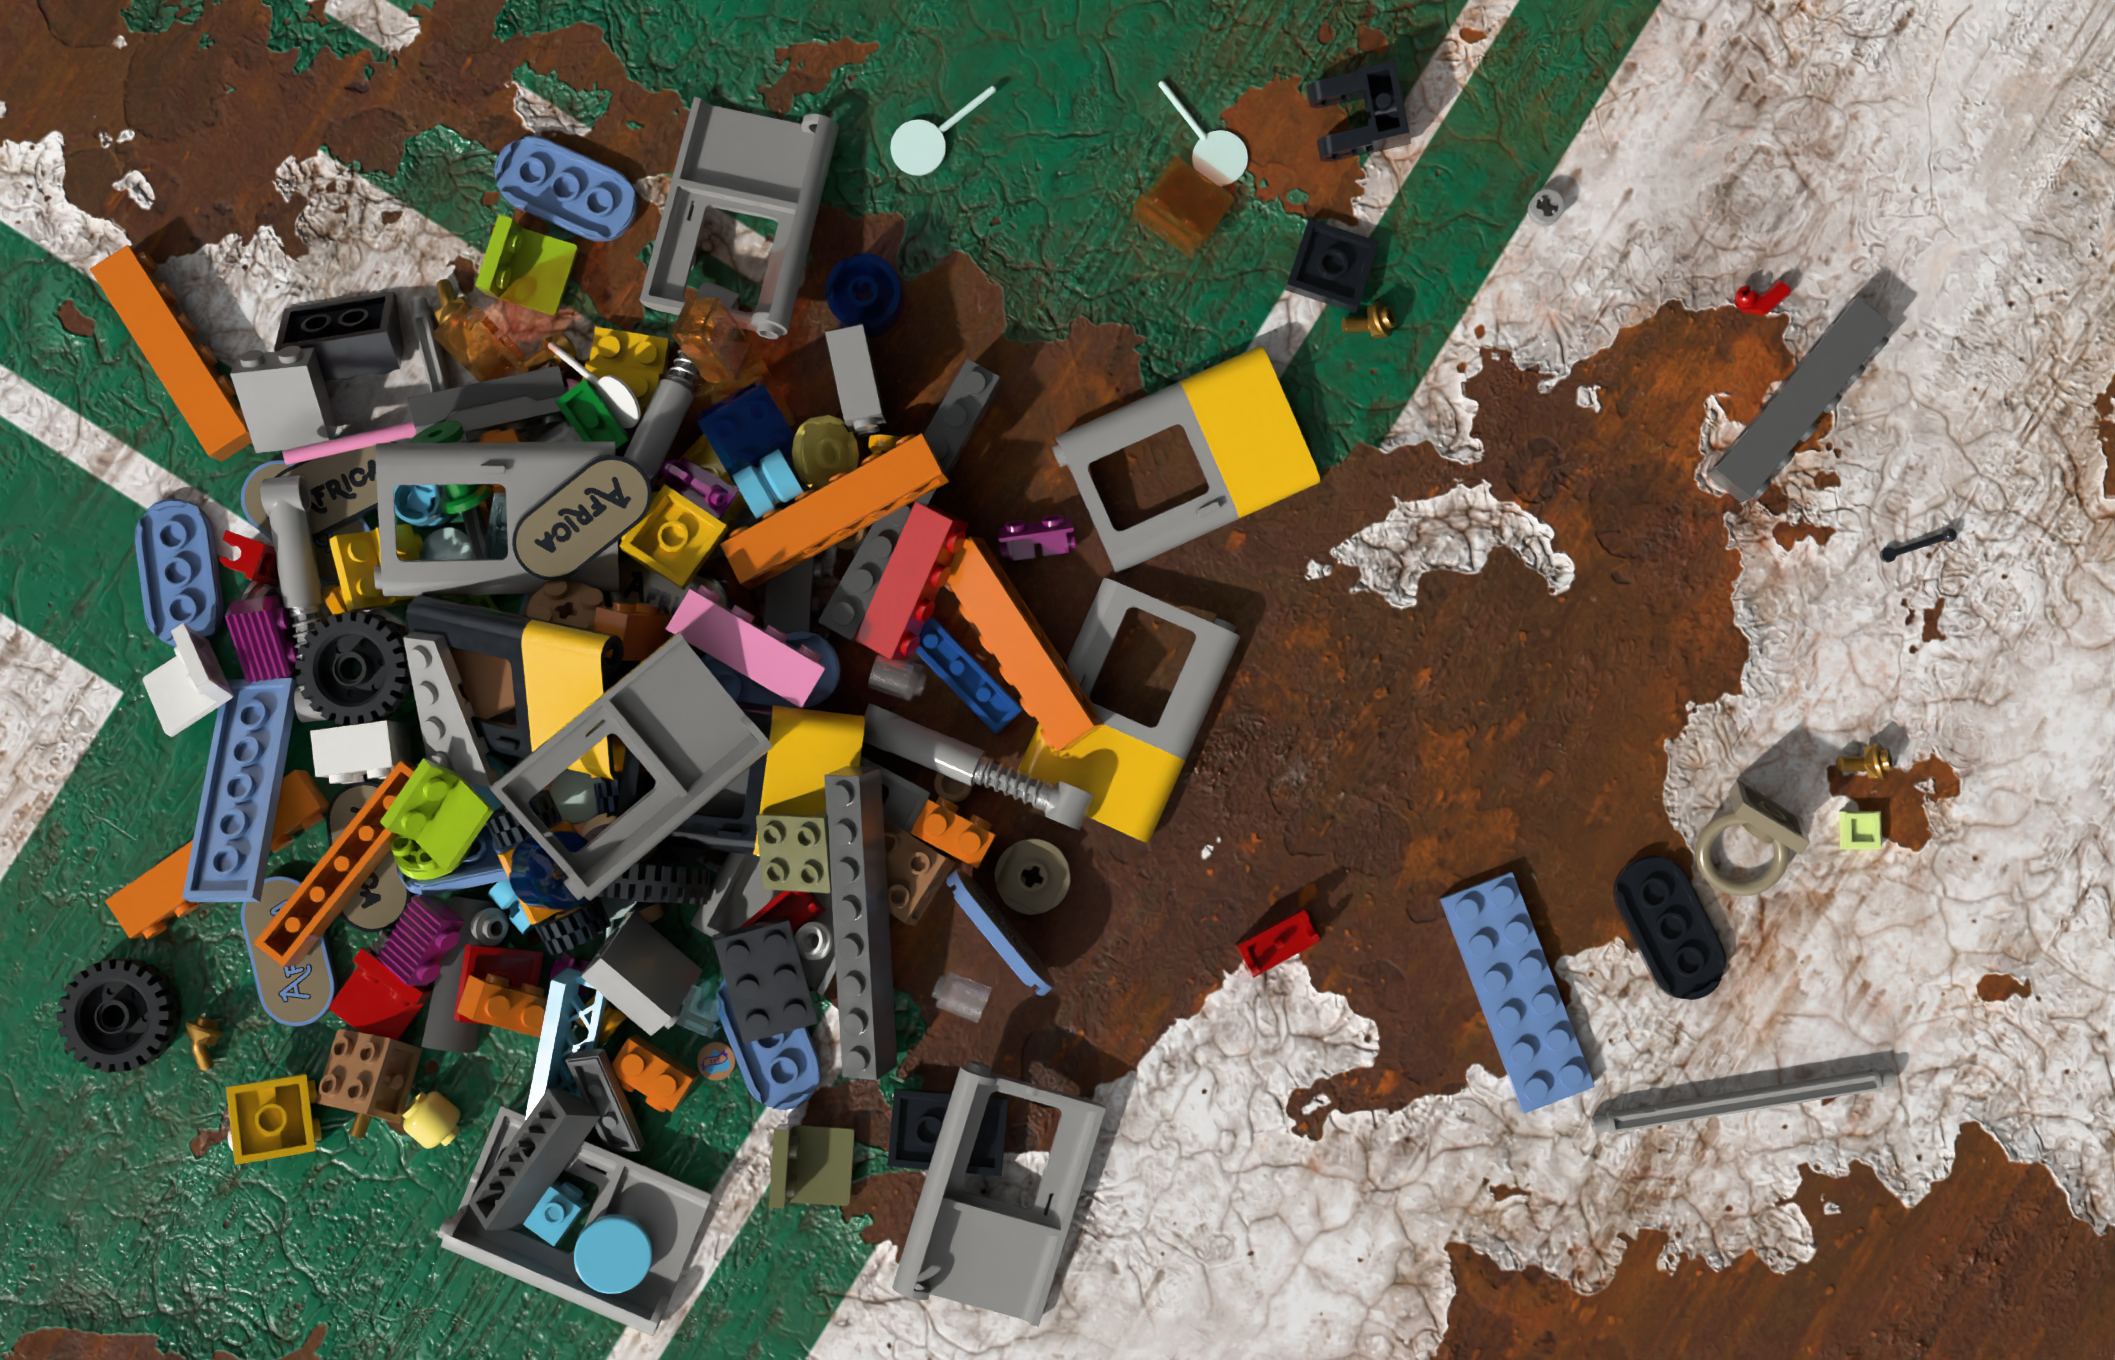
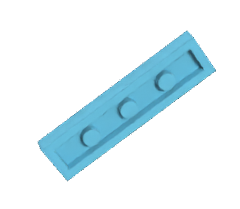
M566 968L551 980L525 1120L548 1088L562 1089L567 1086L572 1094L582 1099L574 1078L564 1063L565 1057L571 1052L597 1049L606 998L596 991L594 1004L585 1007L578 995L579 984L593 987L580 977L583 972ZM581 1017L589 1030L588 1038L581 1042L578 1041L571 1029L572 1021Z

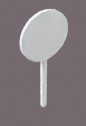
M554 342L548 343L549 349L597 387L598 394L623 428H632L638 424L641 416L639 403L632 390L624 381L613 375H607L598 379Z

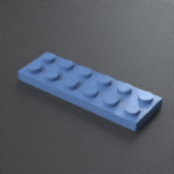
M275 678L273 680H260L247 683L246 679L227 680L234 697L218 707L182 896L183 899L189 902H261L295 711L294 693L298 684L293 678Z
M1508 872L1439 898L1521 1112L1525 1114L1594 1088V1082L1513 872Z

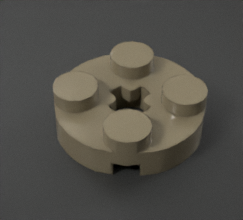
M1029 839L1019 841L1003 852L995 868V881L997 890L1006 905L1019 913L1033 915L1047 912L1064 899L1070 885V872L1068 862L1056 846L1041 839ZM1033 866H1037L1040 868L1039 875L1044 878L1041 884L1034 883L1032 888L1025 885L1026 878L1022 876V871L1024 869L1031 870Z

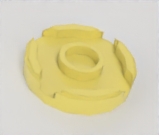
M830 415L809 418L799 427L793 440L792 457L794 468L800 479L811 489L817 491L827 486L829 479L834 475L844 471L850 473L856 470L858 465L859 453L857 441L853 433L847 431L846 427L843 426L846 424L841 419Z

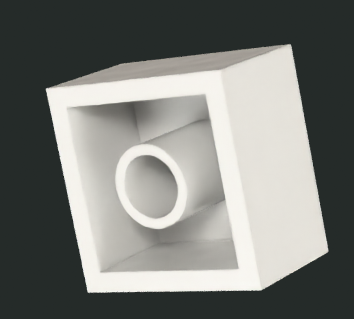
M386 720L310 731L315 777L329 778L330 784L365 782L364 775H367L368 779H386L399 761L413 762L407 723Z

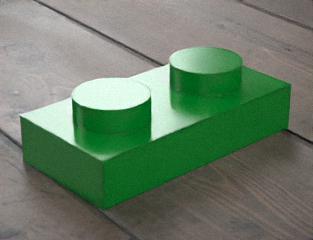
M583 379L555 401L583 442L615 441V454L630 444L631 438L589 380Z

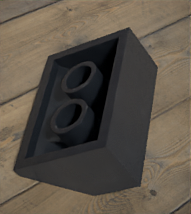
M391 291L285 308L274 351H280L290 346H298L301 349L314 347L324 381L336 379L350 380L361 375L373 373L387 374L401 368L404 346L395 292Z

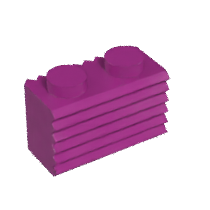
M275 595L231 602L225 618L246 682L251 683L253 681L258 682L260 680L266 681L268 679L290 677L295 669L296 660H300V658L296 657L299 655L297 653L299 648L294 647L298 642L291 640L289 635V611L287 608L281 607L279 597Z
M414 895L411 897V902L407 904L408 908L403 911L404 915L396 923V928L392 930L393 934L389 936V940L385 942V947L381 949L382 953L377 957L380 962L406 985L428 986L439 975L441 970L440 963L447 951L457 944L459 940L458 932L465 920L461 919L459 915L455 914V911L451 910L450 907L446 906L437 897Z

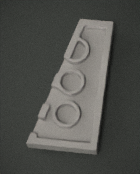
M412 632L404 636L403 639L427 760L457 772L468 784L491 787L500 777L496 768L490 769L485 754L489 752L484 737H477L470 719L475 716L470 701H466L461 696L457 686L462 680L444 635Z

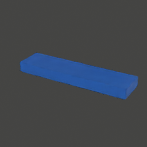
M933 616L924 623L919 634L920 642L915 652L997 735L1023 708Z

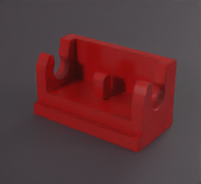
M226 530L222 540L233 547H239L241 556L235 561L228 557H220V562L228 568L246 574L245 578L277 588L280 580L274 547Z
M783 891L739 928L788 915L795 936L804 924L813 922L826 910L812 892Z
M1300 908L1241 940L1235 946L1254 978L1320 942V937L1313 929L1306 911Z

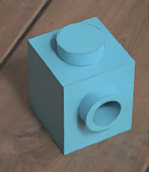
M558 1180L548 1188L523 1225L552 1246H555L564 1238L589 1202L582 1198L583 1192L577 1186L568 1181L561 1183Z

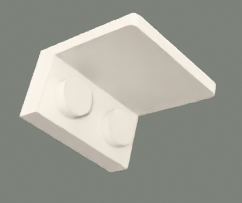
M185 623L171 630L177 644L174 647L177 656L143 678V683L163 730L170 737L175 736L234 697L209 640Z

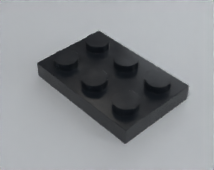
M788 915L713 935L714 945L743 1044L818 1023Z
M902 1088L894 1089L887 1167L929 1170L952 1093ZM989 1096L966 1173L1002 1176L1008 1109L1007 1097Z

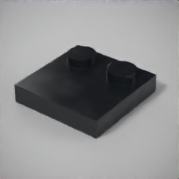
M1309 218L1285 290L1356 313L1379 241Z

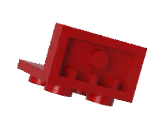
M370 947L361 948L352 960L358 965L331 1002L329 1010L360 1033L399 1041L433 994V988L429 985H406L378 960V954Z

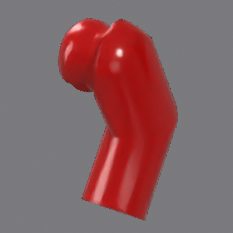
M1781 280L1777 281L1764 293L1757 292L1754 289L1750 290V286H1742L1736 291L1734 303L1741 312L1766 315L1790 296L1791 290Z

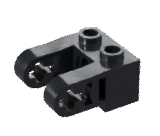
M1395 60L1361 67L1356 72L1315 81L1306 87L1311 108H1323L1364 99L1369 126L1330 134L1318 139L1317 147L1320 161H1337L1411 144Z

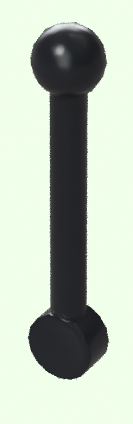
M1946 528L1942 534L1896 549L1891 547L1884 548L1880 552V559L1883 562L1889 563L1894 561L1899 555L1942 541L1953 542L1957 538V532L1953 528Z

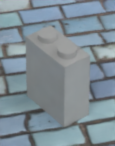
M863 324L825 332L846 426L850 432L858 433V437H867L880 433V427L887 426L870 342Z
M290 346L275 352L263 353L260 350H252L238 355L230 375L256 453L287 450L334 438L338 426L314 347L301 349L298 346Z
M633 911L611 932L580 977L652 1036L663 1026L669 1029L680 1018L683 1011L679 1007L681 1004H686L698 990V986L694 983L703 970Z

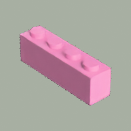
M703 585L698 590L690 587L667 625L666 630L673 634L679 632L685 641L802 708L825 670V666L819 662L822 656L803 644L798 650L786 643L789 636L771 625H768L766 630L752 623L755 616L743 608L734 605L733 609L730 610L718 603L721 596Z

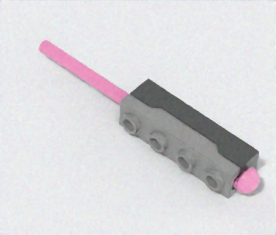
M558 365L409 397L408 402L413 421L283 450L284 461L286 465L374 446L377 443L413 438L422 430L446 421H459L461 423L464 433L459 441L467 440V443L479 442L480 435L496 429H500L503 432L514 428L519 433L527 431V426L542 423V427L557 426L564 423V418L566 417L555 401L579 382L574 379H566L568 386L564 387Z

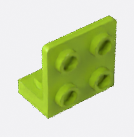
M498 214L475 286L487 296L556 316L579 248L575 244L521 228L513 218Z
M423 758L380 823L391 832L415 840L443 871L451 873L493 813V808L457 772Z

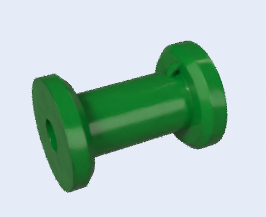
M459 421L438 423L416 434L410 440V443H457L462 438L464 429ZM489 484L442 485L445 492L441 495L438 505L441 512L445 514L463 512L485 501L490 496L491 489Z

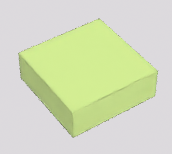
M1881 811L1839 812L1840 849H1882Z

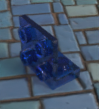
M762 378L696 414L698 425L735 486L737 485L732 477L733 474L749 465L759 468L760 459L779 449L785 460L792 456L795 436L771 397Z

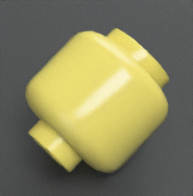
M423 1091L420 1092L401 1114L405 1118L403 1122L405 1132L427 1149H431L440 1143L447 1146L461 1129L456 1125L460 1119L459 1109L437 1091L427 1094Z

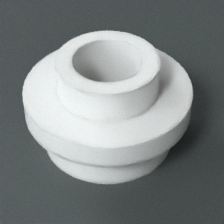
M819 922L804 924L795 935L799 954L808 960H819L825 957L832 946V935L828 927ZM817 934L819 943L816 948H813L811 940Z

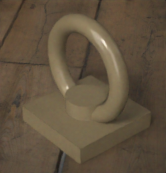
M1737 779L1729 790L1733 810L1716 816L1703 828L1696 843L1695 857L1700 873L1711 886L1733 896H1752L1768 890L1780 880L1789 862L1790 849L1801 855L1810 844L1801 817ZM1742 824L1754 837L1765 843L1773 844L1774 857L1770 867L1764 874L1753 880H1731L1720 874L1712 862L1711 847L1715 838L1723 830L1734 825Z

